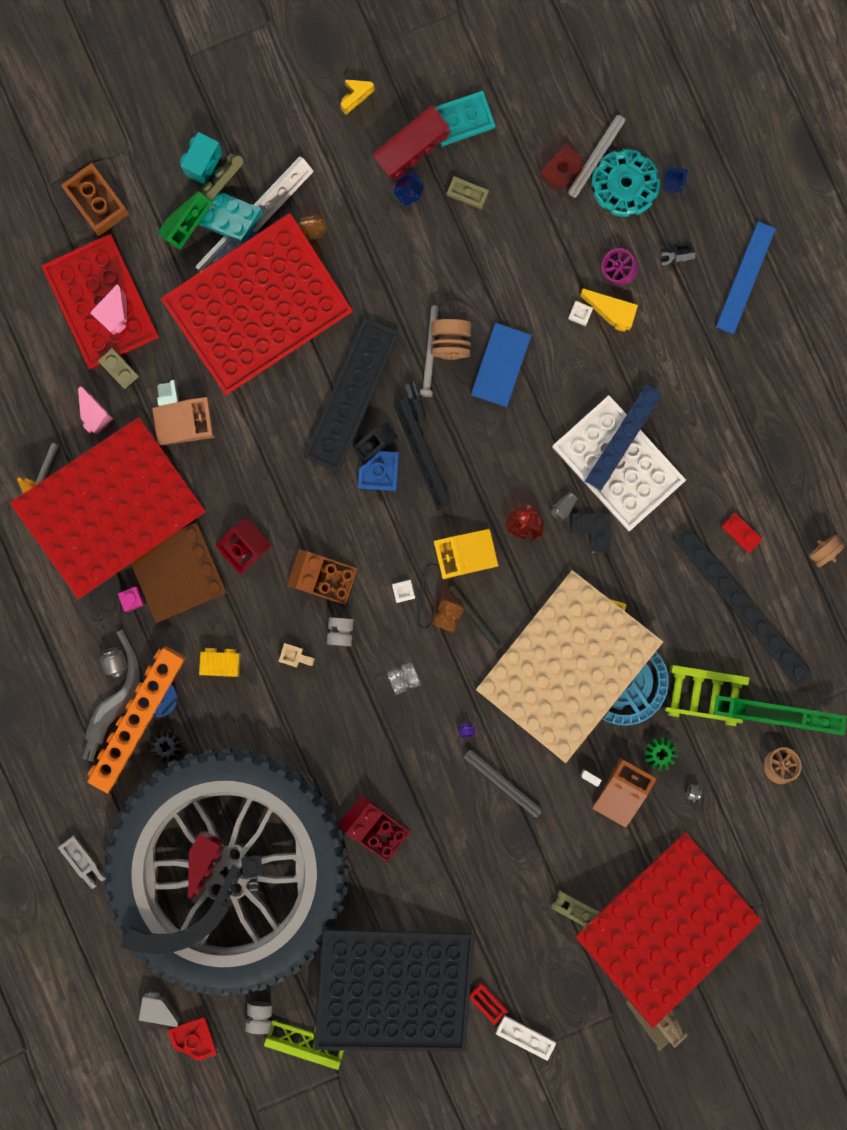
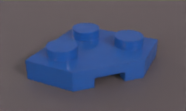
M379 451L371 460L359 469L358 489L396 491L399 452Z

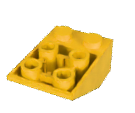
M490 529L434 541L442 579L498 567Z

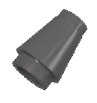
M568 492L567 495L552 506L551 514L560 521L567 519L577 497Z

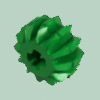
M660 738L659 744L656 739H653L654 746L651 744L646 745L651 750L644 751V754L650 755L645 761H652L651 768L657 765V769L661 771L662 765H664L665 769L668 770V762L673 765L675 764L671 757L678 756L672 753V751L676 750V746L669 747L671 745L670 740L664 744V738ZM663 749L662 751L665 752V756H661V759H659L660 757L656 754Z

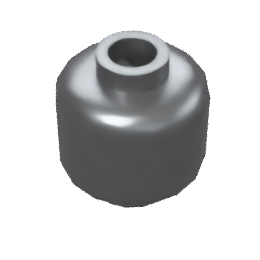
M116 647L103 651L102 656L99 658L103 672L106 675H112V677L121 676L123 670L128 666L123 651L117 650Z

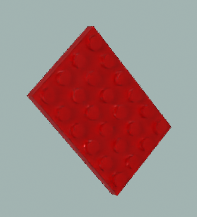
M111 234L42 265V269L90 370L101 365L98 359L112 347L122 356L159 338ZM118 285L126 294L127 322L122 332L113 335L90 312Z

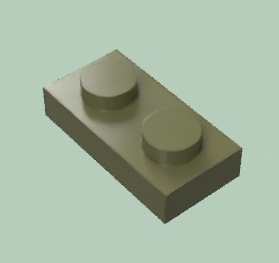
M454 176L447 196L482 210L489 190Z
M113 347L98 359V362L124 389L139 377Z

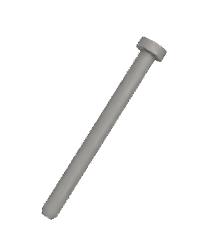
M436 305L431 307L423 390L419 391L420 396L432 397L433 391H430L434 358L431 356V349L435 347L431 346V342L436 337L431 336V322L438 320L439 308Z

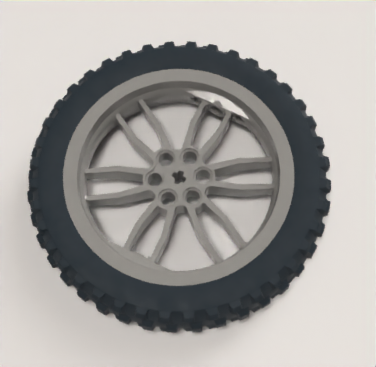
M223 748L222 752L209 749L204 750V753L199 755L191 753L185 756V760H173L168 763V768L165 770L158 769L152 773V779L146 782L143 781L138 786L139 791L136 795H130L125 801L127 806L118 813L116 817L118 823L116 827L110 830L108 836L111 839V843L105 849L104 856L108 859L103 868V876L107 877V881L104 883L105 895H109L110 898L107 907L109 913L115 915L113 922L118 931L122 930L123 940L132 926L142 931L156 934L174 933L186 929L196 910L208 896L213 900L216 899L218 893L214 892L213 885L219 884L222 887L227 877L225 872L222 873V870L225 867H228V870L231 869L233 864L242 867L241 858L247 857V851L260 836L273 812L283 820L296 840V853L261 857L262 864L274 860L294 859L296 861L295 876L278 877L263 874L258 876V881L267 883L298 882V897L288 916L281 924H278L266 904L254 891H250L248 886L249 877L243 878L242 873L237 882L242 886V891L235 892L231 886L230 890L233 892L230 898L241 923L253 942L233 947L213 946L206 943L209 936L207 935L200 942L177 952L143 954L133 951V954L140 961L145 960L147 962L146 966L150 971L155 974L160 972L161 978L171 983L176 981L178 986L189 991L195 988L196 992L210 994L211 991H214L215 995L229 996L230 992H233L234 995L247 994L249 989L261 991L267 989L268 984L280 983L285 980V976L288 977L292 973L296 974L299 972L301 965L308 961L310 962L315 957L314 952L321 947L322 929H335L337 925L335 919L338 914L342 913L344 904L341 901L343 896L347 895L348 886L345 885V878L349 876V866L345 865L348 851L342 844L344 833L342 829L337 827L338 818L335 812H330L328 809V800L325 796L320 797L316 786L312 782L307 783L305 778L302 777V773L297 769L292 771L281 760L275 762L267 754L261 753L258 756L256 753L246 749H242L241 752L233 751L232 748ZM221 795L244 797L247 799V802L235 823L229 846L222 845L224 850L221 858L217 859V861L214 859L212 862L215 865L212 875L203 879L206 882V891L190 910L182 928L179 930L170 922L159 906L157 889L188 886V879L180 882L160 883L158 881L157 867L181 866L189 868V860H156V843L166 825L172 818H175L186 837L194 844L197 837L180 815V811L190 804L195 805L207 825L209 833L219 838L214 823L201 805L200 800ZM254 800L266 806L268 811L255 835L244 846L237 843L241 823L251 802ZM232 849L239 850V858L231 856L230 852ZM243 895H246L260 908L273 928V931L263 938L258 937L245 915L240 900Z

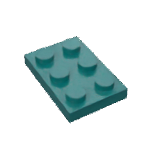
M483 91L434 107L452 131L447 140L440 142L441 147L495 129V124Z
M218 192L211 200L213 204L198 224L240 243H245L262 216L263 211L259 207Z

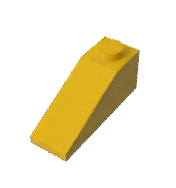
M586 289L582 290L580 296L610 325L615 326V329L625 332L630 330L638 305Z

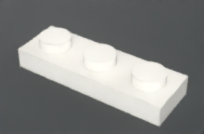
M505 1015L495 1032L498 1036L547 1061L556 1045V1041Z

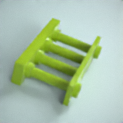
M670 665L669 673H674L675 683L671 708H663L664 711H668V715L679 717L681 713L724 720L725 725L736 726L737 723L743 722L742 719L713 715L716 695H720L721 685H723L724 681L731 682V698H739L740 688H742V685H748L749 677ZM686 675L693 676L694 680L690 711L678 709L682 683ZM705 678L712 679L713 683L709 714L697 712L701 686Z

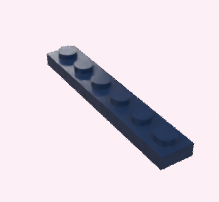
M645 385L584 482L601 492L663 394L649 385Z

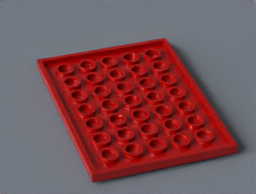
M291 213L161 297V300L225 395L353 312Z
M139 417L9 503L78 600L206 512Z
M685 832L595 916L575 938L646 1022L654 1028L761 920Z

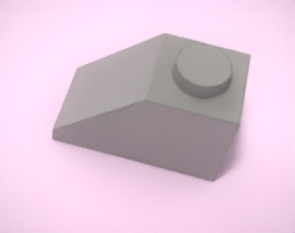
M154 991L145 993L143 996L139 1021L174 1027L179 1025L180 1018L165 996H160V993Z

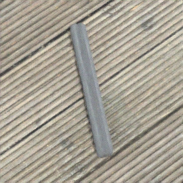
M616 115L568 190L570 196L574 198L578 196L621 129L625 118Z

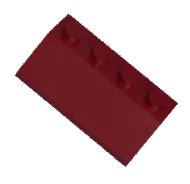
M432 105L372 155L392 180L394 178L398 179L409 166H415L420 161L419 158L421 156L431 153L437 143L447 140L452 131Z

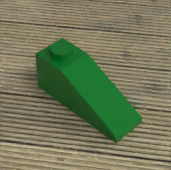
M197 191L167 218L157 235L180 250L213 203Z

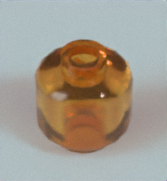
M312 214L300 218L298 226L308 241L323 237L326 232V223L323 217H320L318 214Z

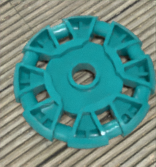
M623 149L620 152L613 151L599 161L600 164L598 167H595L592 175V187L595 190L593 193L594 197L603 209H608L611 211V214L616 216L629 217L631 214L639 215L652 206V201L657 198L660 190V179L657 177L658 170L650 158L642 156L639 151ZM624 159L625 164L619 165L618 160ZM636 161L642 164L640 168L634 164ZM606 168L611 169L609 174L604 172ZM644 176H650V181H645ZM623 178L630 179L631 185L629 187H624L621 184ZM607 183V186H606L607 189H606V190H602V186H601V185ZM643 191L648 194L646 198L641 196ZM612 197L618 200L616 205L610 202ZM633 201L634 206L628 207L627 203Z

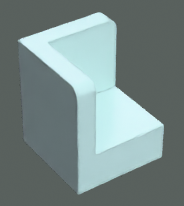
M170 380V383L157 386L159 406L179 402L177 382L175 380Z

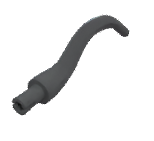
M124 630L118 631L117 635L127 654V678L122 689L101 702L90 719L84 737L87 740V744L82 759L86 760L89 755L88 761L94 762L98 744H103L109 725L127 711L125 708L130 699L134 700L137 695L135 690L140 683L139 665Z

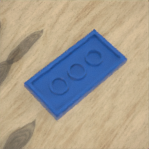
M495 323L471 396L507 408L531 338L530 334Z

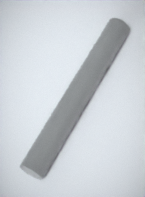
M51 444L36 480L37 484L46 479L59 447L58 445Z

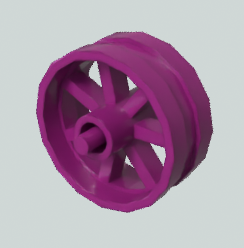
M616 248L605 255L601 268L604 276L610 282L616 285H625L630 283L638 273V262L628 250ZM622 254H627V255H629V256L622 262ZM618 255V260L614 261L612 258ZM611 261L613 267L608 268V264ZM629 261H633L632 267L626 266ZM627 270H631L630 273L626 276L625 272ZM615 271L613 277L610 278L608 272ZM619 273H621L623 279L616 280Z

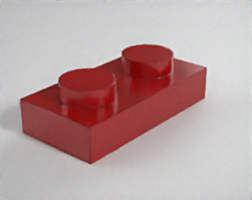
M736 513L721 526L748 553L763 540Z

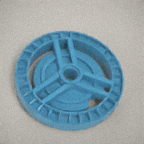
M657 652L649 660L657 675V689L650 704L646 700L652 691L653 677L649 666L646 664L612 706L614 709L622 710L625 705H631L635 714L618 715L608 711L602 720L616 725H633L647 720L659 710L667 695L668 673L662 658ZM644 704L646 708L639 711L637 707Z

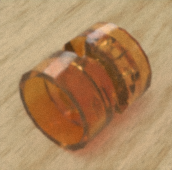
M441 599L438 607L439 613L435 614L432 624L454 633L458 625L456 620L461 618L464 608Z

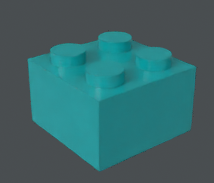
M198 132L196 137L193 136L190 140V148L187 154L184 153L181 157L180 166L186 177L204 185L209 181L223 152L219 142Z

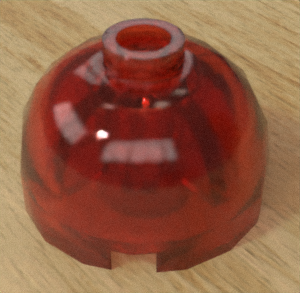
M526 505L514 509L509 514L505 528H507V532L516 538L525 540L526 536L532 537L531 541L539 540L543 535L544 520L534 507Z

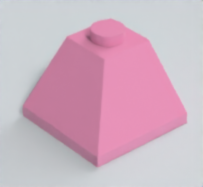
M118 285L90 312L113 335L122 332L127 322L126 294Z
M80 387L78 388L80 416L84 422L82 426L89 433L94 432L98 435L114 419L87 390Z

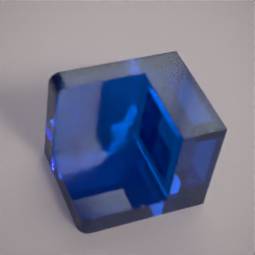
M669 166L665 175L663 191L682 194L686 184L688 169Z
M413 172L398 179L393 193L401 204L406 206L420 199L424 186Z

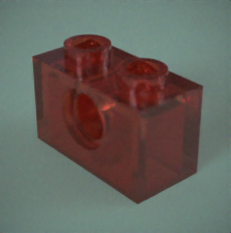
M565 144L541 171L539 177L556 192L559 188L564 189L570 182L568 178L572 174L576 175L583 167L581 165L583 158ZM565 166L568 171L562 173L558 170V167Z

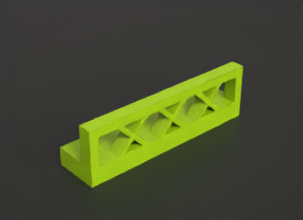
M274 1019L271 1023V1031L268 1033L264 1044L265 1047L336 1070L339 1069L344 1052L339 1051L337 1057L331 1055L328 1050H325V1052L314 1050L309 1044V1041L313 1040L314 1032ZM274 1026L283 1028L286 1035L280 1038L272 1036ZM296 1032L300 1033L304 1041L298 1044L294 1043L290 1035Z

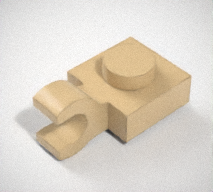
M284 643L278 662L298 667L299 662L313 666L315 658L302 655V648Z

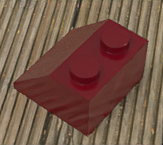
M245 518L233 526L216 547L241 575L259 560L272 545L248 518Z

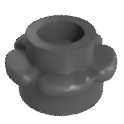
M690 784L686 792V799L692 800L691 802L693 803L699 800L702 794V789H699L698 784Z

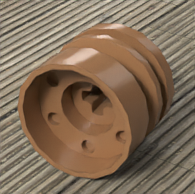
M441 319L431 322V336L440 338L431 342V346L435 347L431 349V356L448 360L470 357V350L465 348L470 347L471 343L462 339L471 336V322L457 319Z

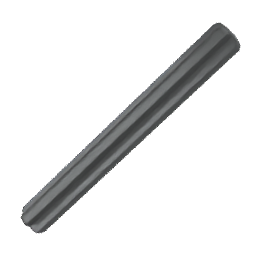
M472 750L467 751L464 755L467 761L534 817H538L541 814L542 809Z

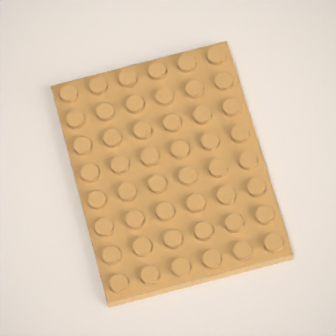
M572 570L476 690L567 763L662 645L663 641Z

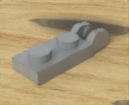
M75 835L58 847L89 887L92 889L96 887L95 881L87 874L91 870L99 880L103 881L106 879L100 868L97 867V863Z

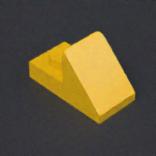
M345 80V85L352 94H347L342 98L340 103L341 110L347 115L375 91L374 84L367 81Z

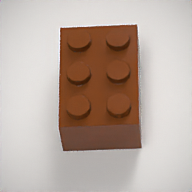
M92 163L61 185L98 236L129 215L126 208Z

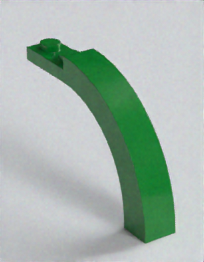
M716 695L713 715L838 735L846 734L847 716L718 695Z

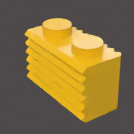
M205 648V652H200L199 675L239 677L241 653H236V649H225L224 653H220L215 648Z

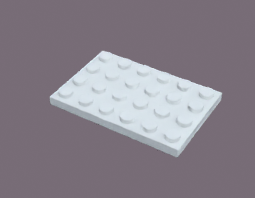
M607 396L558 440L552 448L584 482L627 414L610 396ZM640 430L601 492L586 482L584 483L629 532L683 484L686 479Z

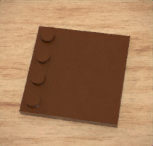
M197 522L180 529L131 563L156 623L227 593Z

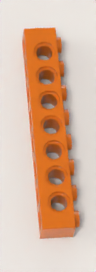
M167 646L162 650L158 649L153 658L156 662L153 667L149 666L144 674L147 678L144 683L140 682L137 686L135 699H130L125 708L128 710L126 715H121L116 723V726H118L115 733L112 732L106 741L109 743L106 750H101L97 757L100 761L97 766L93 765L88 773L90 777L88 783L107 794L113 788L186 657ZM160 664L167 665V673L160 672ZM150 681L158 683V690L150 688ZM142 697L149 700L148 707L141 705L140 699ZM132 714L139 716V723L132 722ZM122 731L129 732V740L122 738ZM112 748H118L121 755H113ZM104 764L111 767V773H106L103 770Z

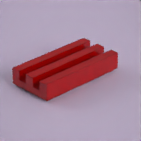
M482 982L470 993V1000L494 1025L508 1012ZM481 989L502 1010L501 1013L480 992ZM476 994L497 1016L495 1019L474 997Z

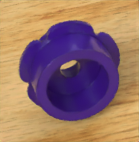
M471 723L460 725L461 728L457 730L461 738L475 736L476 727H472Z

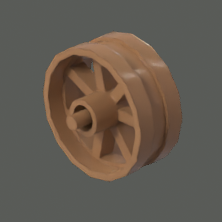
M833 535L823 542L818 540L817 543L819 545L809 555V558L815 562L817 567H821L831 560L836 562L837 559L835 557L843 550L845 544L839 540L837 535Z
M781 747L768 753L763 764L767 777L777 784H786L796 779L802 768L799 756L787 747ZM781 753L786 755L784 760L782 759ZM774 754H776L778 761L772 759ZM793 767V773L788 768ZM784 772L790 777V779H784Z

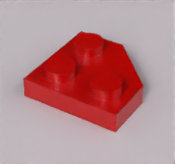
M206 1016L168 1029L175 1050L182 1051L198 1061L217 1055L218 1052Z

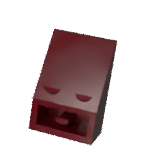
M363 794L338 824L347 835L385 862H388L411 833Z
M205 830L199 833L189 851L188 898L190 899L194 894L198 895L206 883L203 881L204 877L207 878L215 866L212 862L214 859L217 861L224 850L222 846L224 841Z

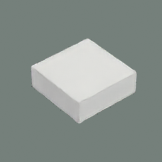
M575 301L568 319L586 326L593 307Z
M411 580L392 584L396 603L415 599Z
M584 769L580 774L583 779L595 786H599L602 781Z

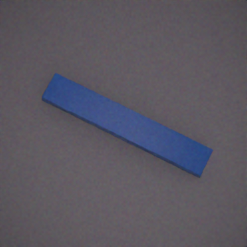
M757 222L715 328L730 334L735 333L776 228Z

